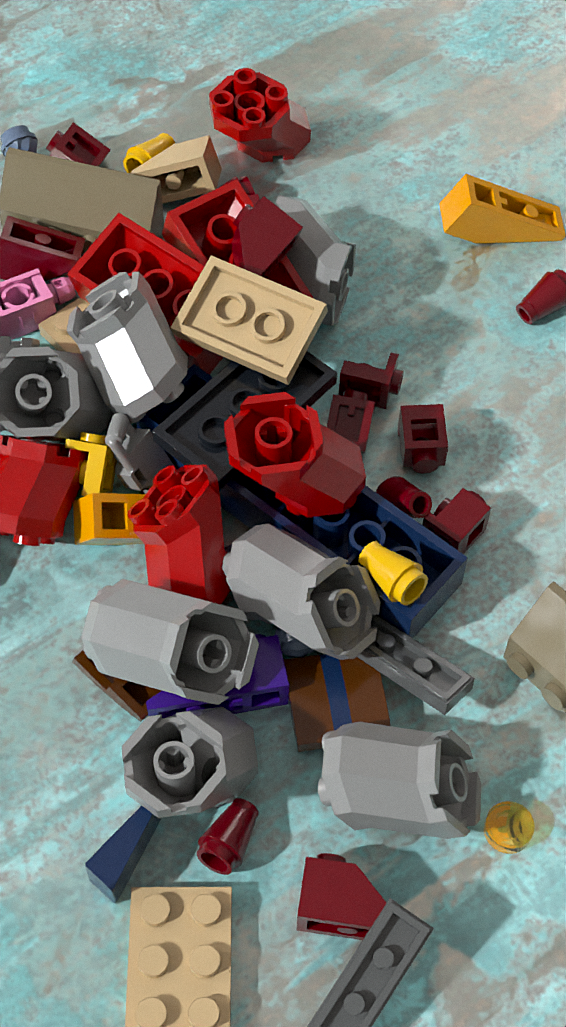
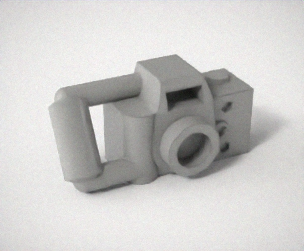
M116 413L112 416L105 437V443L111 448L113 456L117 460L115 474L125 488L140 490L142 494H146L153 485L155 475L169 465L174 466L163 448L153 441V434L150 430L134 429L128 417L122 413Z

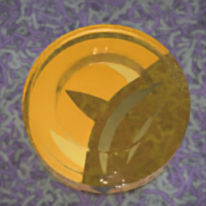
M512 801L500 802L493 806L484 822V835L487 842L495 850L506 854L518 853L525 849L535 829L531 813L523 805Z

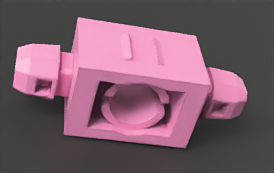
M37 268L0 282V336H10L11 340L39 330L38 324L56 313V303L61 305L73 299L76 295L75 288L69 277L49 280V284H46Z

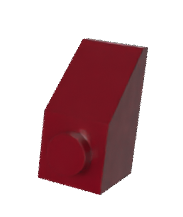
M265 196L254 207L247 204L233 222L237 227L231 242L234 265L267 278L295 246L303 226Z
M7 216L0 236V279L8 280L37 268L44 281L67 273L80 259L85 239Z
M321 853L316 858L306 857L297 915V931L363 940L384 908L386 901L357 864L347 863L344 857L331 853Z

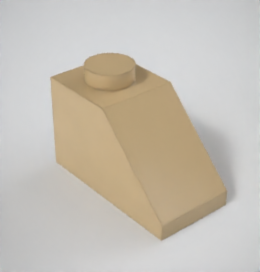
M210 135L173 144L132 170L131 174L160 180L163 204L215 190L222 168Z

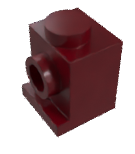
M443 404L400 406L397 430L400 438L402 466L413 467L415 472L421 474L431 473L437 470L439 466H445L448 439Z
M462 488L452 500L445 498L438 505L434 514L429 512L423 518L422 525L464 554L486 530L491 507L486 504L479 494Z

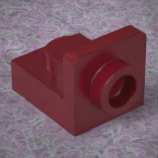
M74 122L65 134L58 130L46 147L51 152L50 156L98 167L111 150Z
M390 353L385 369L376 368L366 363L344 360L340 371L338 395L343 396L344 390L365 393L368 395V401L375 402V407L386 409L390 395L399 394L404 371L397 369L399 354Z
M344 390L343 396L333 394L327 427L358 445L361 453L365 454L372 418L375 412V402L368 401L367 394L357 391Z

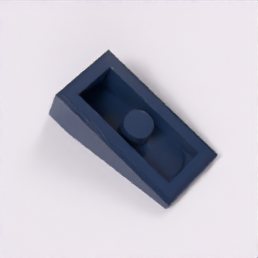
M142 805L85 863L89 881L113 903H116L123 893L161 818L156 817Z

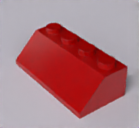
M236 179L167 212L161 235L167 243L204 266L211 255L234 265L231 242L237 227L233 222L247 204L252 207L254 205ZM287 256L283 258L266 278L313 298Z
M118 213L67 275L79 297L88 302L85 297L90 291L116 274L126 272L132 278V272H140L149 283L171 329L174 320L205 266L126 216ZM174 335L178 345L188 356V369L195 364L210 375L223 359L221 355Z

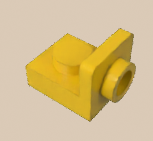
M81 432L80 440L66 439L65 448L89 452L88 460L85 459L82 462L79 472V483L83 485L82 496H87L91 493H112L117 460L114 458L111 448L106 445V436Z

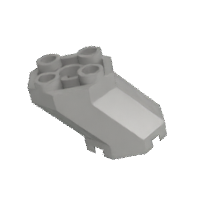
M279 195L276 206L303 226L295 246L286 256L313 298L327 304L328 312L322 324L333 326L334 323H338L347 300L349 287L346 286L348 276L352 277L355 267L356 244L341 241L306 200Z
M120 272L90 291L85 297L90 305L83 312L77 306L70 313L66 331L77 343L107 407L113 414L122 413L128 417L130 423H136L146 415L148 410L162 402L170 403L174 401L184 391V385L181 381L187 375L188 356L178 345L149 283L141 273L132 272V278H130L126 272Z
M49 346L12 348L0 362V424L17 439L66 443V439L80 440L81 432L100 435L111 422L114 414L105 404L82 354L53 350Z
M271 524L254 526L232 542L231 552L224 556L222 567L239 609L244 611L247 619L261 620L268 624H274L311 649L339 660L354 659L376 640L377 627H370L372 615H379L381 601L366 568L359 565L350 566L346 564L348 560L341 557L331 558L299 537Z
M126 579L120 580L113 586L107 585L98 591L96 597L90 602L81 636L83 650L86 656L93 660L99 672L173 693L186 699L216 705L221 704L228 698L225 694L231 689H240L250 681L259 646L255 634L249 632L244 621L248 620L243 610Z
M224 707L184 711L163 719L162 715L147 716L121 746L127 795L158 818L201 813L207 809L219 808L224 803H231L242 794L258 774L253 728Z
M355 722L344 724L337 730L329 731L323 735L322 748L324 754L322 777L318 782V794L321 802L325 806H332L334 815L352 829L377 828L451 839L467 836L470 832L467 827L475 826L480 821L481 781L478 772H468L465 760L473 759L469 745L452 730L432 733Z

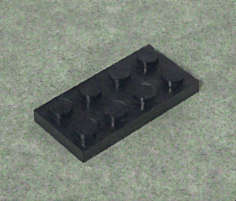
M306 351L289 385L232 361L152 431L153 441L183 465H208L217 476L220 490L240 472L229 464L224 422L231 415L234 418L238 414L243 401L248 396L286 392L296 398L297 405L306 410L307 405L311 407L337 383V372Z

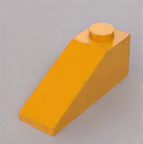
M465 174L439 203L444 233L473 243L562 241L566 237L560 207Z
M91 493L73 501L75 545L144 544L134 533L133 523L128 518V511L145 494Z

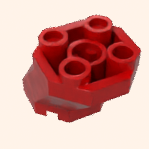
M240 68L235 71L234 75L227 76L209 93V105L214 129L236 140L239 151L262 163L273 162V156L283 155V160L294 159L311 140V129L305 107L288 99V91L284 84L260 72L256 73L250 68Z
M286 392L248 396L240 405L238 414L234 418L231 415L224 422L229 464L261 485L275 491L276 498L285 503L287 510L295 515H304L308 518L344 513L346 509L351 508L355 504L357 496L365 487L366 474L360 447L321 424L316 410L308 405L305 410L296 404V398Z
M0 434V535L13 536V542L29 546H40V543L53 545L56 538H62L66 518L81 487L79 483L80 468L82 462L85 459L88 460L89 452L65 448L64 444L43 440L26 441L17 439L12 435Z
M169 465L155 475L152 487L128 511V518L133 523L134 533L145 544L148 585L222 604L231 589L226 581L227 576L222 567L227 551L224 549L217 476L208 465H184L179 469Z

